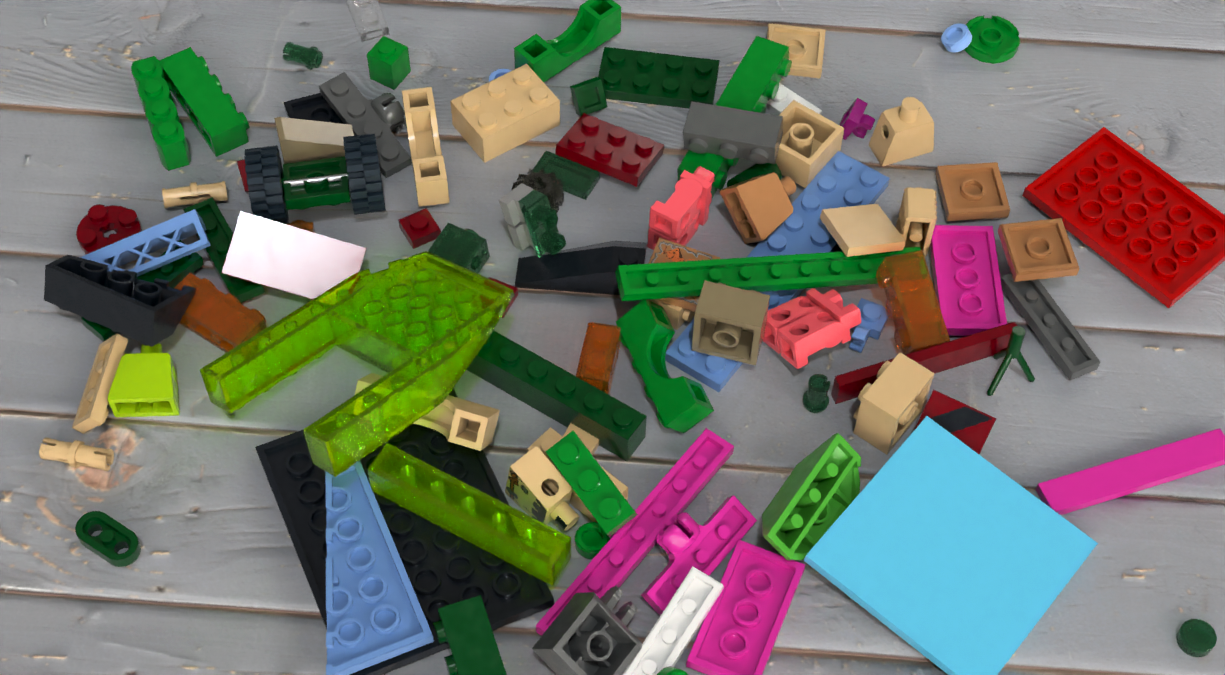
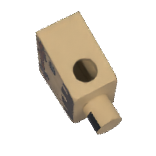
M537 446L510 466L505 493L539 526L545 527L554 520L564 531H567L579 520L580 516L569 506L573 492L572 487Z

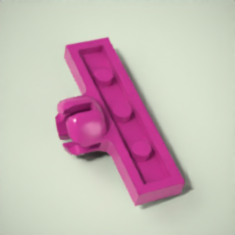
M734 495L727 497L703 526L697 524L686 512L672 517L665 524L666 530L663 531L661 528L656 536L657 543L668 554V565L641 596L661 616L692 566L709 576L757 520Z

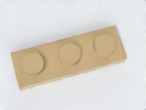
M118 333L99 344L72 425L73 429L83 434L96 426H101L108 416V394L120 359L126 354L125 349L128 343V339Z

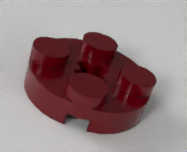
M97 204L92 206L88 210V214L80 221L76 236L81 249L84 250L86 255L139 233L142 229L134 210L122 206ZM114 230L117 232L116 234H110L109 237L104 236V233Z

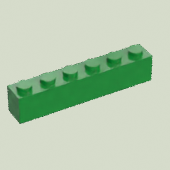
M756 36L716 105L765 113L766 104L769 99H774L778 92L781 78L787 77L790 72L792 61L789 60V47ZM688 150L677 169L678 181L684 170L693 174L701 166L715 174L711 188L713 198L717 189L721 190L724 187L729 168L736 166L739 158L728 159L717 154H698Z

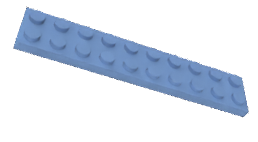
M838 151L792 203L793 213L766 239L760 241L747 257L834 252L839 245L820 219L822 209L874 204L888 187L890 178ZM803 289L763 291L760 293L770 295L768 308L770 310L797 298ZM693 319L666 351L665 361L715 391L720 392L743 362L692 351Z

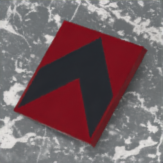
M933 389L915 429L928 416L976 453L980 454L996 418Z

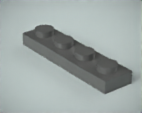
M1011 273L1001 276L1003 291L1070 381L1098 369L1099 359L1039 279L1014 282Z

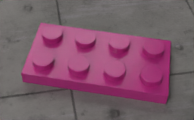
M935 225L930 243L940 335L968 336L1007 324L993 226Z
M738 540L720 582L724 585V589L703 621L688 656L686 667L706 675H763L806 564L795 560H786L782 555Z

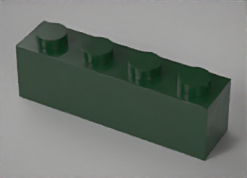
M481 595L438 608L439 621L433 622L439 644L444 642L447 644L450 655L444 657L449 675H507Z

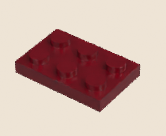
M583 113L556 144L555 154L637 187L663 155L664 144Z

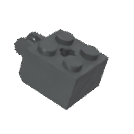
M616 585L607 590L601 598L594 592L576 593L532 649L557 675H622L642 648L641 641L626 627L638 608L630 601L625 603L616 614L611 611L623 594Z

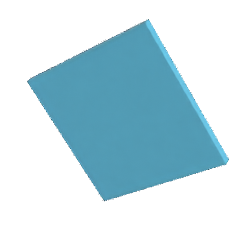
M926 416L806 554L803 561L946 674L998 675L1098 543L930 417Z

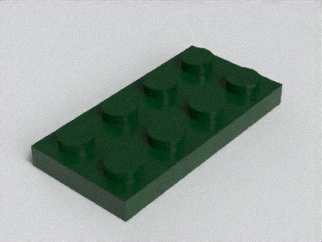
M604 47L598 78L602 80L606 99L689 109L691 101L714 104L720 60Z

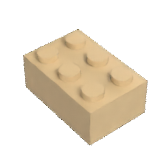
M528 64L518 67L450 101L453 126L484 163L560 125V100Z

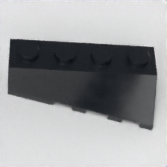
M68 254L45 265V301L58 306L62 310L82 316L87 321L96 322L115 333L126 335L143 345L151 347L173 335L196 293V288L186 285L182 287V290L169 287V281L156 278L154 283L137 279V273L129 270L110 272L106 264Z

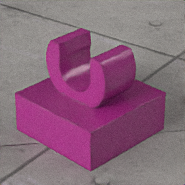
M859 98L847 109L839 124L844 128V140L852 132L855 136L864 138L867 130H871L875 122L873 117L863 114L868 103Z

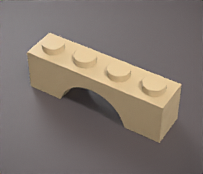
M432 87L402 90L418 206L450 203Z
M371 373L358 380L351 413L381 422L398 421L422 425L446 436L448 442L479 451L493 442L500 410L375 373Z

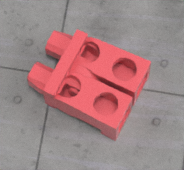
M701 166L693 174L684 170L680 175V180L675 185L674 193L664 204L657 200L651 206L648 248L654 250L659 237L686 246L697 232L699 224L703 226L707 222L709 205L712 202L711 188L715 177L713 172Z
M815 288L806 291V296L794 298L768 310L763 342L778 354L781 353V356L796 369H800L808 364V356L825 347L832 348L840 342L844 344L850 341V329L861 324L860 309L853 303L843 307V299L834 289L821 294Z

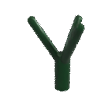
M1013 327L1008 346L993 355L995 360L1004 356L1005 358L987 390V395H993L1011 360L1015 358L1030 382L1035 380L1020 352L1026 333L1023 327Z

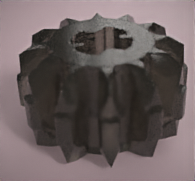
M542 168L539 172H533L529 169L527 175L519 174L517 182L513 183L512 190L521 183L533 188L541 208L540 213L543 214L544 219L547 220L549 213L557 215L559 206H563L564 193L562 181L557 179L555 173L545 174Z

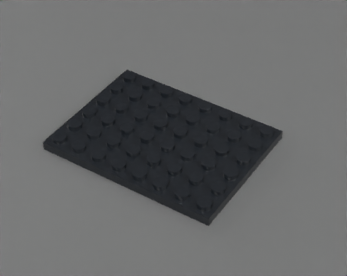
M448 377L422 386L426 389L457 397ZM351 412L255 447L326 630L327 544L325 470L359 458L430 627L434 642L350 675H383L448 649L446 642L439 644L433 622L439 621L438 608L481 595L493 631L554 605L552 593L483 450L479 451L448 442L446 436L422 425L398 421L381 422Z

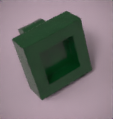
M595 77L570 86L576 114L582 116L583 113L590 114L608 107L600 78Z

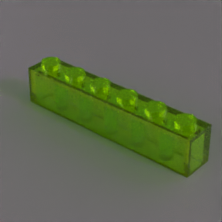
M389 443L385 445L367 469L373 492L552 586L571 559V537Z

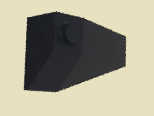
M615 240L518 258L515 287L620 295L615 274L618 265L645 264L647 243Z

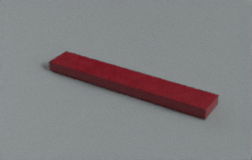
M1011 322L909 353L905 356L931 372L939 373L993 356L995 353L1006 348L1012 328L1017 326L1016 322ZM886 361L835 376L831 393L835 404L858 398L861 390L867 383L873 384L878 379V371Z

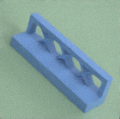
M193 209L79 258L106 264L110 272L124 271V269L118 267L138 259L135 267L129 270L136 272L138 277L211 245L205 232L207 229L203 219ZM195 234H198L200 240L189 245L178 242ZM168 246L163 256L156 258L148 255Z

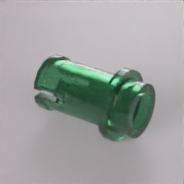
M287 42L283 49V53H285L283 55L284 60L303 64L307 69L319 68L322 63L323 54L315 46L307 48Z
M814 374L810 377L808 390L803 395V405L812 413H820L829 405L827 393L830 388V381H827L828 378L823 374Z

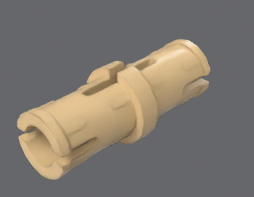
M225 181L202 185L192 182L190 186L162 188L164 208L195 205L212 197L215 202L228 201Z
M45 437L39 449L41 459L69 463V467L74 468L85 466L109 471L110 465L113 464L114 451L112 449L84 445L83 441L78 440L72 443Z

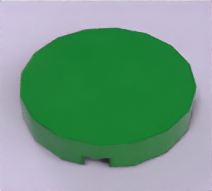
M977 16L966 24L972 34V41L964 50L972 58L985 63H1002L1013 58L1018 51L1020 44L1019 32L1010 21L999 16H992L991 18Z

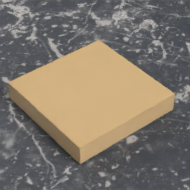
M768 24L767 39L789 47V60L792 61V65L788 75L821 79L826 30Z
M879 204L822 209L820 219L846 257L901 251L904 249L906 241Z

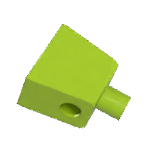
M160 343L153 347L142 344L141 353L125 354L121 357L108 394V402L115 417L180 415L176 369L171 354L161 353L162 345Z

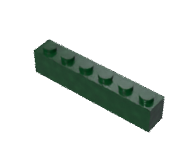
M480 322L476 324L459 344L462 368L567 428L572 423L598 438L599 446L625 461L629 460L644 440L646 435V415Z

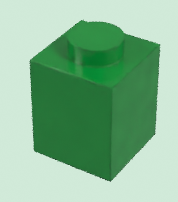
M383 36L367 53L370 79L393 90L411 72L408 47Z

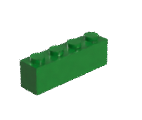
M189 47L159 60L171 93L216 157L249 142L246 130L250 126L243 112L238 113L235 110L236 106L231 95L222 92V86L218 77L215 74L210 75L208 65L202 56L197 57L192 48Z

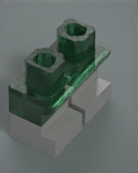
M521 183L499 200L516 248L523 251L530 245L534 247L536 256L539 258L546 252L555 255L566 246L564 235L560 234L557 228L558 216L556 210L550 207L548 197L545 194Z

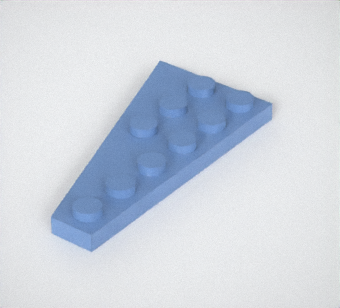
M359 458L325 470L327 544L326 675H350L434 642L430 627Z

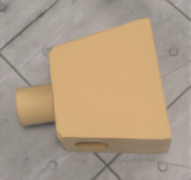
M906 97L902 100L901 106L887 109L881 113L870 139L869 147L882 167L933 152L934 121L922 102L914 97Z

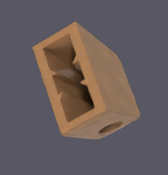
M772 172L753 177L719 191L745 244L763 241L793 213V206L789 196L796 192V184L790 177L786 176L780 180L778 175Z

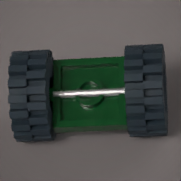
M375 133L343 137L345 156L287 163L283 164V168L277 145L245 149L246 179L253 215L288 224V210H305L310 207L336 206L341 203L350 202V193L354 215L386 211Z

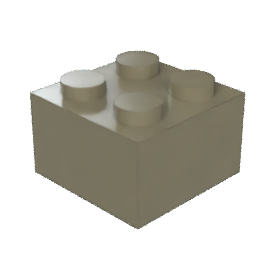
M704 280L695 310L691 350L756 365L765 334L770 295L762 294L755 290H744L728 286L724 283Z

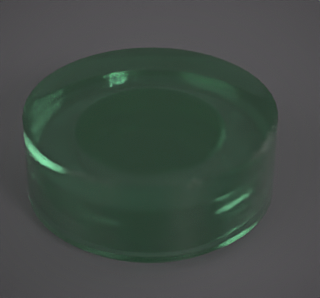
M1190 619L1182 624L1177 632L1176 639L1180 649L1187 655L1204 657L1214 648L1217 636L1213 627L1207 622L1200 619Z

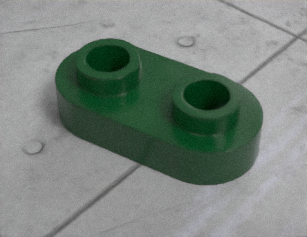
M100 511L88 512L76 523L75 532L80 543L111 565L117 567L128 566L139 557L141 545L136 534L107 514ZM95 531H102L97 536H91ZM128 548L126 552L118 554L119 550Z

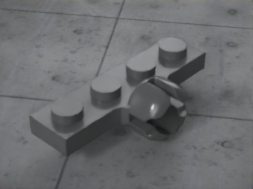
M345 72L319 85L321 95L344 124L352 125L354 136L375 133L380 171L385 178L412 164L410 155L392 133V130L405 122V113L399 101L391 102L396 99L393 94L384 93L375 99L368 100L361 94Z

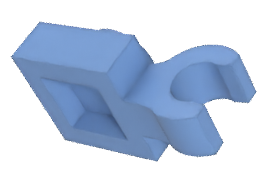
M863 298L860 299L857 305L861 313V324L851 329L854 332L851 337L853 340L849 346L850 349L860 353L869 337L879 339L892 310Z

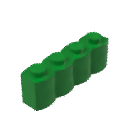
M155 56L133 61L131 66L132 75L161 164L168 171L190 165L191 154L185 132L180 123L160 61Z

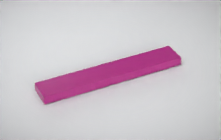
M1220 428L1039 483L1036 491L1043 503L1058 514L1064 515L1225 465V435Z

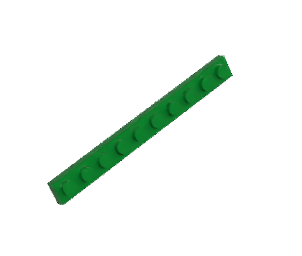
M907 247L901 251L846 257L844 252L618 265L615 274L621 301L700 296L704 280L724 283L728 286L744 290L763 292L923 281L927 277L928 272L920 247Z

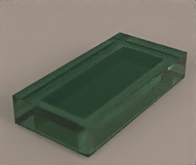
M549 151L544 152L531 171L533 179L585 200L600 180V172Z

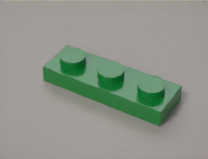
M571 431L545 451L609 537L638 515L574 431Z

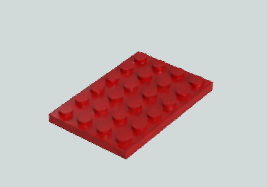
M1105 127L1101 128L1024 189L1023 197L1052 219L1062 218L1066 230L1168 308L1173 306L1225 261V215Z

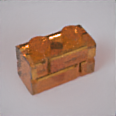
M595 322L588 323L576 372V377L609 395L620 351L621 328Z

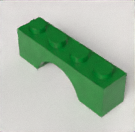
M613 0L586 1L580 5L572 24L558 37L544 40L535 34L514 48L515 69L528 64L543 82H546L621 32V6Z
M647 299L642 300L616 321L621 332L619 335L620 340L629 349L633 357L632 365L642 376L645 383V393L654 401L658 410L656 413L657 418L665 428L685 433L714 411L700 383L684 376L671 378L668 374L665 356L668 344L675 331L663 307Z

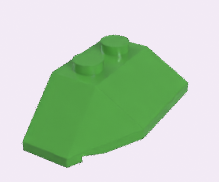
M839 433L832 435L796 465L762 514L763 537L786 560H804L806 554L860 493L858 467H861V456Z

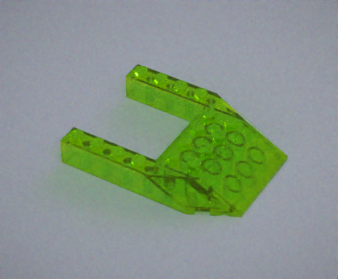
M425 251L412 255L407 259L389 262V268L371 273L369 269L353 274L200 369V373L210 402L231 414L235 410L244 407L246 403L260 394L269 391L274 385L288 376L294 375L305 365L322 357L324 353L335 346L387 372L386 375L303 429L313 464L336 477L444 402L490 337L514 297V291Z

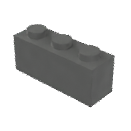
M691 101L683 129L684 149L698 154H717L728 159L740 158L751 160L757 164H775L783 136V116Z

